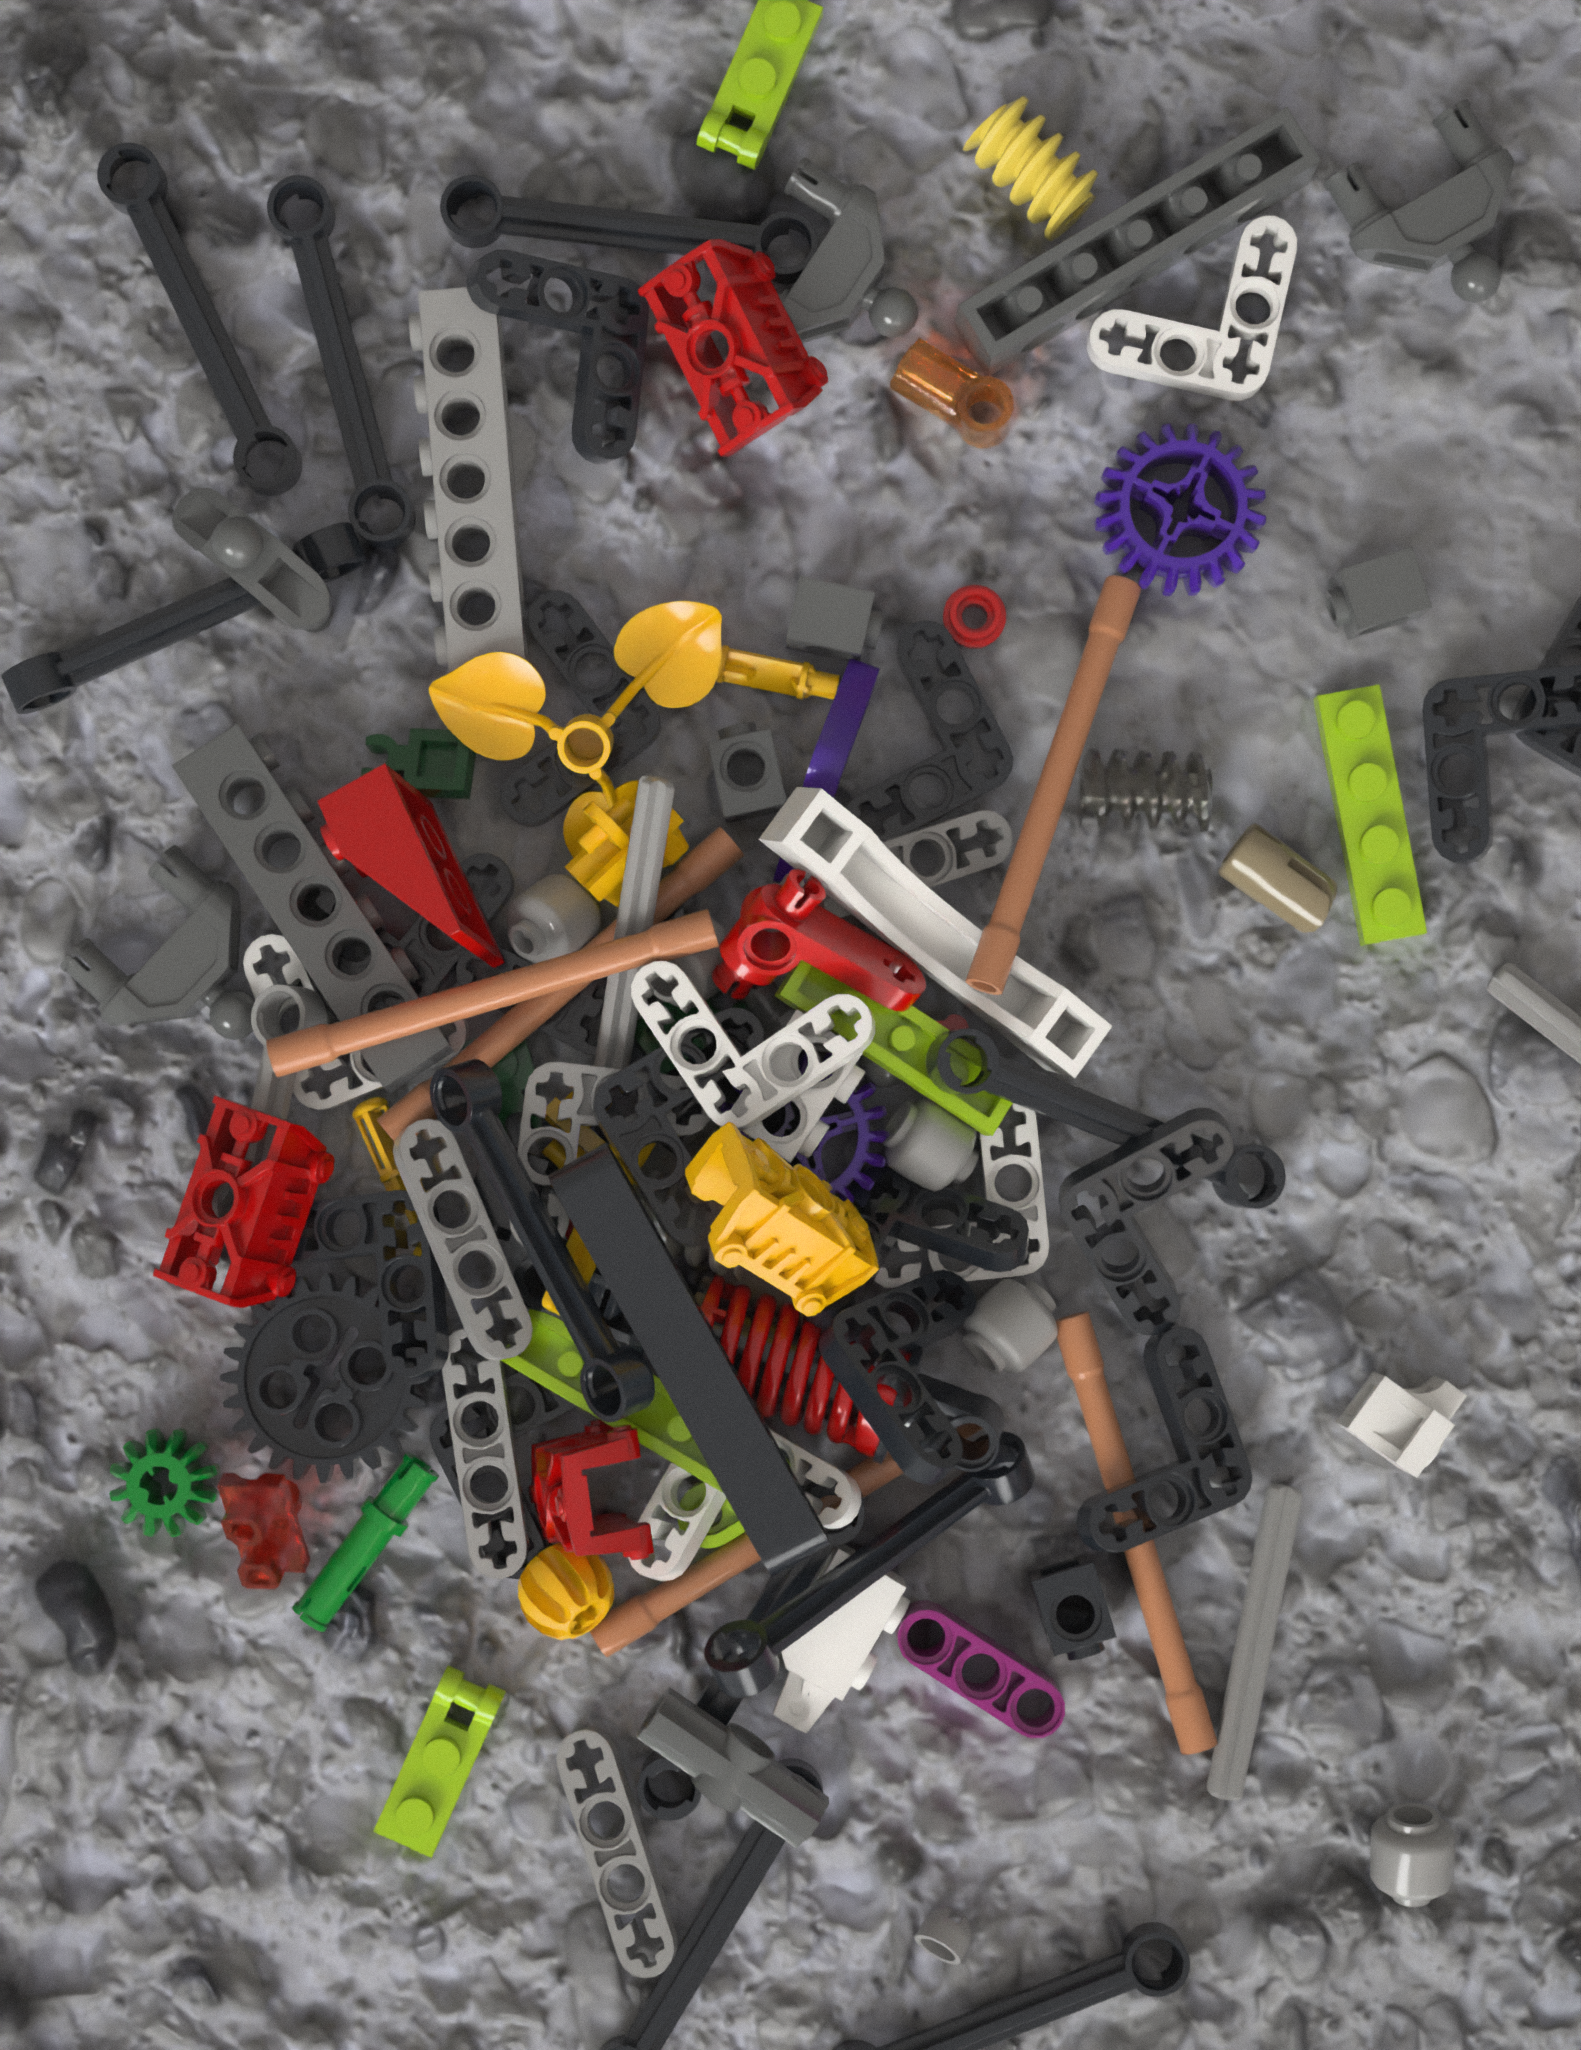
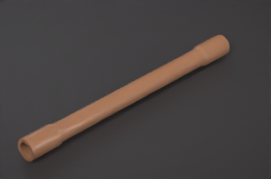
M1112 575L1105 578L1089 624L1088 640L991 919L983 929L966 978V983L978 991L992 995L1003 994L1020 944V932L1118 647L1126 637L1141 593V587L1126 577Z
M720 826L678 861L674 870L660 881L653 925L663 922L689 898L704 891L744 856L740 848ZM617 919L582 949L614 940ZM592 981L517 1003L442 1068L471 1059H479L492 1068ZM432 1077L416 1085L377 1119L394 1142L401 1130L412 1123L424 1119H437L430 1099Z
M705 909L655 924L643 932L333 1024H318L266 1040L267 1052L275 1075L282 1077L332 1062L344 1054L634 969L654 961L669 962L719 947L709 910Z
M1083 1311L1056 1319L1058 1327L1056 1338L1067 1374L1074 1383L1104 1487L1107 1490L1134 1479L1135 1476L1105 1379L1104 1361L1089 1311ZM1133 1509L1126 1512H1112L1116 1524L1127 1519H1138ZM1153 1539L1124 1551L1165 1687V1702L1180 1752L1183 1755L1195 1754L1215 1747L1218 1741L1203 1691L1197 1684Z
M966 1423L957 1427L959 1434L965 1439L984 1429L974 1423ZM890 1453L882 1464L872 1461V1457H868L845 1471L856 1480L863 1497L904 1474ZM828 1495L821 1498L823 1506L820 1513L826 1507L837 1509L842 1498L836 1495ZM745 1532L690 1565L681 1576L674 1580L664 1581L648 1592L635 1595L613 1608L596 1627L590 1630V1633L601 1652L608 1658L654 1630L665 1618L761 1561V1558Z

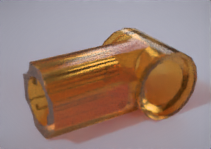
M918 338L909 347L890 381V389L958 430L960 437L968 445L979 449L992 448L1000 444L1009 434L1014 410V399L1009 387L1000 379L977 374L921 338ZM988 401L995 404L1000 409L1002 415L993 423L980 424L969 417L967 411L977 402Z

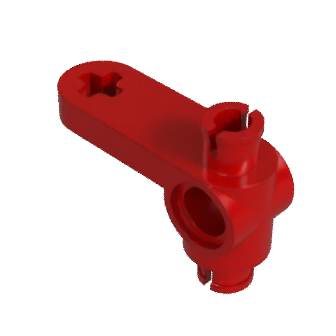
M801 869L791 870L782 885L767 884L758 887L744 898L741 905L740 918L719 945L723 961L712 971L713 982L725 994L735 981L738 983L731 992V997L735 999H744L754 984L761 986L771 984L778 975L791 971L801 960L894 1011L904 1012L909 1010L926 989V980L923 973L910 958L819 906L818 904L826 897L825 889L812 875L804 886L801 887L799 884L806 876V871ZM773 928V929H777V930H780V931H779V932H768V931H765V930H763V929Z

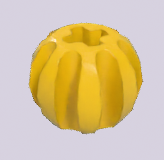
M560 1542L538 1553L528 1563L518 1581V1598L527 1622L542 1634L558 1640L574 1639L596 1627L606 1616L615 1599L612 1573L605 1560L599 1555L576 1556L575 1552H565Z

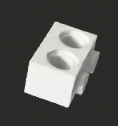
M796 1010L791 1019L789 1020V1022L787 1023V1025H789L791 1022L802 1016L804 1013H802L799 1010ZM813 1026L802 1033L812 1044L820 1045L837 1036L829 1031L818 1038L813 1030ZM785 1045L774 1053L772 1070L778 1079L794 1081L802 1076L798 1068V1057L803 1050L802 1047ZM862 1053L835 1070L833 1075L827 1080L816 1083L791 1100L798 1107L801 1116L800 1124L792 1134L785 1137L774 1136L764 1128L762 1121L743 1132L755 1140L758 1137L763 1139L782 1158L790 1163L797 1152L809 1159L830 1127L820 1120L833 1097L845 1104L866 1071L855 1065ZM749 1087L743 1090L731 1108V1111L739 1117L748 1111L744 1100L752 1094Z

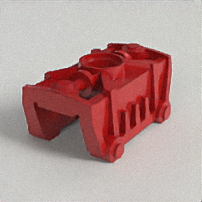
M711 239L661 271L640 287L638 292L640 297L647 299L658 321L654 324V327L658 334L665 335L701 407L698 415L702 421H708L720 445V448L717 449L720 456L730 457L745 445L786 420L787 417L793 416L805 408L823 391L821 387L828 383V376L824 364L813 356L809 357L771 282L776 277L774 264L771 259L760 251L753 253L750 249L723 239ZM704 259L717 283L713 305L709 300L701 302L696 293L701 285V278L696 265ZM715 330L723 333L729 345V352L725 362L710 335ZM745 369L764 377L779 407L778 410L770 414L762 402L750 400L745 388L751 383V380Z
M214 1095L212 1103L216 1105L206 1134L200 1133L197 1143H200L201 1149L175 1225L172 1228L166 1229L164 1237L168 1238L169 1242L160 1269L155 1268L153 1276L225 1305L245 1308L275 1300L276 1296L285 1297L293 1289L296 1281V1270L291 1267L318 1185L329 1180L334 1171L335 1159L331 1153L326 1152L327 1147L304 1126ZM269 1124L277 1126L266 1160L251 1169L253 1161L245 1158L250 1143L254 1144L263 1139ZM227 1182L233 1189L234 1201L230 1211L225 1216L219 1218L213 1211V1195L220 1185ZM226 1245L231 1263L222 1289L218 1291L213 1289L217 1276L215 1266L218 1264L222 1250Z
M595 1419L591 1420L590 1424L584 1425L585 1431L531 1444L532 1478L531 1485H529V1497L531 1503L535 1505L544 1539H547L548 1543L561 1542L565 1552H575L576 1556L623 1552V1557H630L631 1560L648 1558L649 1554L654 1553L649 1523L635 1522L628 1519L623 1512L592 1516L587 1475H582V1470L641 1458L637 1428H632L631 1424L612 1428L601 1420Z

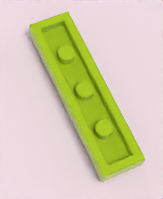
M1380 684L1318 695L1313 699L1360 946L1427 934Z
M803 960L794 969L789 971L775 993V997L804 1014L825 999L836 994H849L859 998L871 1010L875 1020V1035L871 1044L863 1051L862 1055L984 1136L994 1135L1013 1102L985 1091L974 1094H949L940 1090L928 1075L926 1068L928 1049L939 1035L950 1030L913 1005L904 1012L891 1010ZM840 1009L831 1015L835 1024L833 1029L830 1030L837 1036L841 1035L848 1042L858 1036L854 1025L861 1019L859 1012L848 1016ZM962 1038L954 1039L948 1045L945 1052L951 1054L950 1066L953 1073L962 1079L960 1086L966 1085L974 1081L979 1075L982 1066L981 1055L977 1048Z
M529 1309L528 1313L533 1327L530 1343L516 1357L501 1361L601 1420L591 1411L584 1399L580 1384V1374L585 1362L564 1322L544 1312ZM653 1375L655 1394L649 1407L615 1422L601 1420L612 1428L631 1424L632 1428H637L639 1444L723 1493L664 1385L657 1376Z

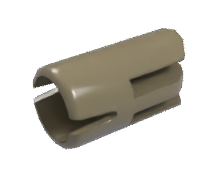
M1257 823L1251 824L1244 831L1218 869L1221 877L1303 933L1314 932L1324 924L1338 893L1337 883Z

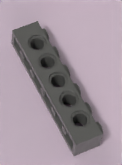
M1285 107L961 302L957 307L954 326L982 372L988 378L1305 187L1310 182L1321 160L1289 108Z
M235 724L171 765L339 1021L373 1012L376 1004L386 997H399L405 1002L419 998L410 984L419 979L420 975L400 945L388 952L375 931L385 925V922L365 892L353 899L340 877L350 872V869L343 859L339 861L333 856L325 842L318 846L305 825L314 820L315 817L295 786L283 793L270 772L281 765L260 733L248 740L239 725ZM248 786H258L265 789V801L259 810L251 814L235 812L234 800L242 789ZM285 838L299 841L301 847L300 855L292 865L284 868L270 865L268 859L269 851L277 841ZM317 891H328L334 894L336 906L328 918L321 921H311L304 917L303 906L311 894ZM356 943L368 946L371 950V961L363 972L356 975H347L340 972L338 958L344 948ZM449 1023L359 1051L383 1088L392 1093L453 1053L454 1050L445 1037L456 1030Z

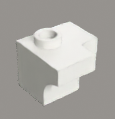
M1373 1371L1336 1423L1397 1468L1417 1478L1441 1450L1446 1437L1455 1426L1449 1420L1467 1395L1448 1381L1432 1376L1421 1386L1407 1389L1401 1388L1388 1377Z

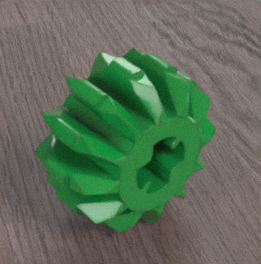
M159 1428L150 1429L146 1432L145 1436L146 1447L134 1439L128 1441L123 1446L124 1453L131 1463L116 1462L111 1465L110 1473L116 1478L125 1480L126 1485L110 1491L111 1501H121L129 1498L132 1506L123 1512L121 1519L125 1524H129L142 1514L145 1515L143 1534L145 1536L152 1537L156 1535L163 1522L171 1537L180 1536L184 1533V1518L195 1525H199L206 1520V1512L199 1502L214 1503L219 1499L220 1492L212 1486L203 1484V1480L219 1474L220 1466L217 1463L200 1466L197 1459L203 1456L209 1448L205 1441L196 1443L188 1451L184 1450L187 1441V1431L185 1429L177 1428L173 1430L167 1443L164 1434ZM167 1468L170 1470L168 1475L169 1481L178 1484V1488L163 1496L160 1494L162 1484L154 1481L153 1475Z

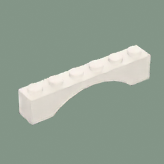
M796 787L760 836L759 840L793 868L806 871L805 877L807 879L811 875L814 876L823 885L828 896L894 949L910 958L920 970L1045 1070L1076 1078L1112 1028L1111 1024L1068 989L1038 971L1018 956H1015L1003 994H987L970 987L966 983V978L983 931L927 887L882 843L871 828L822 788Z

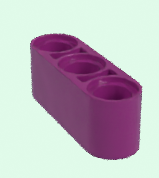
M918 1600L909 1604L901 1622L896 1628V1639L903 1657L912 1665L1021 1735L1029 1738H1044L1053 1734L1061 1726L1065 1716V1702L1055 1681L1047 1673L941 1605L929 1600ZM920 1619L937 1621L943 1627L940 1641L935 1646L927 1649L913 1646L907 1639V1633L914 1622ZM975 1654L989 1655L997 1663L994 1675L983 1683H973L967 1681L962 1676V1668L965 1661ZM1030 1689H1041L1050 1695L1048 1710L1036 1718H1027L1017 1711L1019 1697Z

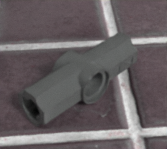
M671 1687L659 1696L637 1731V1739L691 1775L690 1778L694 1786L712 1803L729 1812L736 1813L739 1809L795 1848H798L804 1841L809 1839L820 1824L821 1818L829 1805V1797L776 1761L774 1752L754 1733L736 1723L724 1725Z

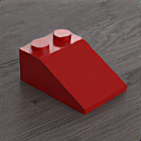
M384 763L317 801L327 822L320 827L322 837L337 860L347 859L361 877H371L491 967L496 968L505 963L436 810L427 797Z

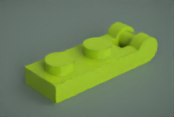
M758 0L714 103L702 123L697 138V146L713 153L720 148L737 155V163L753 170L758 167L821 23L824 7L808 0ZM733 113L753 121L752 126L747 132L729 124Z
M449 1665L446 1667L425 1717L373 1832L430 1858H432L506 1693L505 1690L488 1684L485 1689L463 1679L465 1672ZM452 1703L475 1712L470 1726L447 1717Z

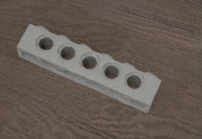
M467 287L418 291L419 312L409 313V332L413 352L423 351L424 375H414V394L418 414L428 413L430 437L419 438V455L423 477L433 476L435 500L424 501V517L428 539L438 538L440 563L429 564L433 602L443 601L445 626L434 628L438 665L448 664L449 673L474 657L489 652H510L522 656L530 662L502 319L500 315L481 310L471 300ZM463 347L475 353L472 364L463 371L450 372L442 367L445 355L454 348ZM467 409L480 415L477 427L469 434L455 435L447 430L450 417L457 411ZM465 472H477L485 477L484 487L478 495L464 499L452 493L453 483L459 475ZM481 534L490 539V547L487 554L475 562H467L457 556L460 542L468 535ZM478 596L492 599L495 602V612L488 622L482 625H470L463 621V608L470 599Z

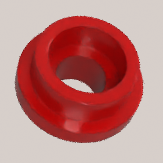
M967 585L959 588L948 598L943 610L944 627L952 635L956 644L969 649L984 648L995 642L1001 635L1006 623V609L1002 599L992 589L982 585ZM976 607L982 610L986 617L985 624L976 629L966 626L962 619V613L966 609Z

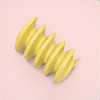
M1022 96L1009 104L1001 106L973 132L962 150L970 151L979 147L975 156V164L981 169H987L997 164L992 175V182L1000 188L1014 183L1010 192V201L1014 205L1019 206L1033 200L1027 212V219L1031 223L1037 224L1050 218L1044 237L1048 241H1053L1075 224L1095 201L1096 196L1090 190L1099 173L1093 169L1076 177L1073 171L1081 154L1075 151L1059 159L1055 154L1064 137L1061 133H1057L1042 141L1038 135L1046 118L1041 114L1024 123L1021 116L1029 100Z

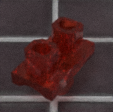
M223 1473L217 1485L226 1511L221 1524L226 1539L237 1545L241 1557L237 1572L242 1586L247 1589L275 1590L279 1587L285 1572L305 1573L311 1558L297 1516L303 1502L297 1484L291 1480H286L284 1474L264 1473L258 1479L241 1478L235 1473Z

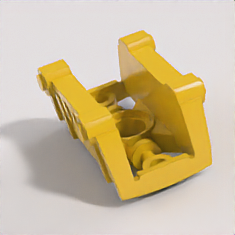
M728 1122L714 1132L685 1168V1176L692 1194L703 1201L714 1200L724 1206L710 1226L711 1232L708 1234V1241L715 1260L727 1268L740 1265L791 1296L795 1309L807 1317L820 1313L828 1305L862 1286L879 1270L869 1227L854 1204L849 1199L842 1201L830 1193L833 1189L831 1185L825 1180L821 1181L807 1167L801 1164H796L792 1167L763 1139L758 1137L752 1142L743 1136L735 1124Z

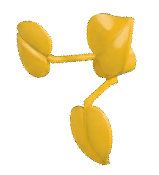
M680 600L650 606L634 615L623 626L617 637L614 647V659L623 671L635 678L601 718L592 714H582L571 719L565 727H561L549 717L538 714L546 699L544 680L531 662L522 656L510 652H489L474 657L450 673L433 681L429 686V694L443 723L464 745L474 752L494 760L521 758L533 746L536 725L547 731L552 740L558 741V755L568 769L582 774L589 773L590 777L601 785L602 791H587L578 796L570 805L564 819L563 835L565 844L574 858L583 849L577 840L594 825L583 811L591 801H594L606 813L623 796L630 803L637 796L639 780L627 781L614 789L611 778L602 769L613 747L614 739L610 727L643 686L648 696L656 704L668 708L691 706L709 693L719 676L722 663V614L712 605L697 601Z

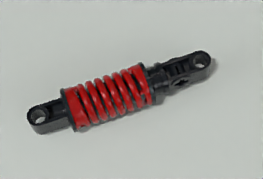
M562 1238L566 1245L568 1240ZM527 1254L513 1275L525 1306L561 1319L559 1315L552 1313L542 1306V1299L546 1288ZM596 1266L588 1288L616 1340L629 1344V1347L634 1348L643 1355L645 1352L612 1293L608 1303L606 1302L610 1289ZM710 1269L706 1270L696 1285L688 1284L754 1403L757 1401V1408L761 1416L772 1418L780 1410L781 1421L789 1427L796 1426L804 1417V1429L813 1436L819 1435L827 1425L826 1434L832 1443L849 1444L854 1446L857 1452L872 1457L873 1462L883 1463L889 1452L830 1370L819 1351V1339L822 1328H817L812 1323L807 1322L804 1317L798 1326L800 1312L795 1309L792 1302L783 1304L777 1317H774L777 1301L773 1295L768 1293L762 1294L754 1308H750L749 1303L752 1292L749 1286L740 1284L735 1287L727 1284L722 1276L717 1275L716 1272ZM852 1341V1342H848V1343L851 1345V1344H854V1343H857V1342H856V1341ZM924 1348L903 1356L953 1425L962 1441L963 1453L960 1461L954 1467L966 1472H976L991 1465L998 1455L1005 1423L1004 1415L999 1405L987 1396L973 1393L920 1373ZM872 1366L867 1372L871 1373L875 1366ZM877 1384V1391L887 1404L897 1408L904 1407L903 1400L895 1389L888 1385ZM910 1419L905 1426L909 1427L914 1420ZM966 1423H974L984 1428L989 1437L983 1441L972 1442L963 1438L959 1434L957 1427ZM931 1447L924 1449L927 1453L934 1451Z

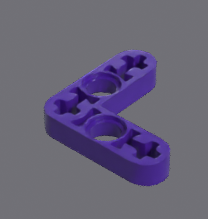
M852 658L849 659L817 741L802 787L822 788L835 799L843 771L867 710L880 668ZM780 857L773 881L780 884L786 874L795 868Z

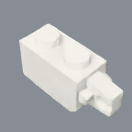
M845 1544L834 1546L814 1582L856 1551ZM892 1571L888 1572L781 1652L785 1668L788 1672L774 1706L773 1715L795 1729L807 1733L835 1697L843 1701L851 1686L859 1691L863 1688L878 1660V1656L870 1652L882 1630L893 1634L909 1606L910 1600L902 1596L906 1589L903 1577Z

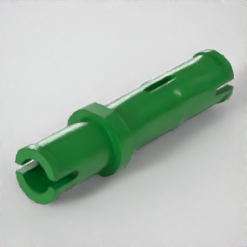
M406 1452L402 1457L403 1460L375 1497L369 1495L360 1506L363 1514L336 1551L330 1556L325 1566L299 1601H296L292 1606L295 1614L300 1615L303 1612L300 1619L310 1627L320 1632L326 1631L330 1621L356 1586L362 1581L367 1571L394 1535L401 1537L408 1528L409 1524L406 1518L432 1483L436 1482L439 1478L435 1470L431 1469L430 1472L428 1471L431 1466L418 1456Z

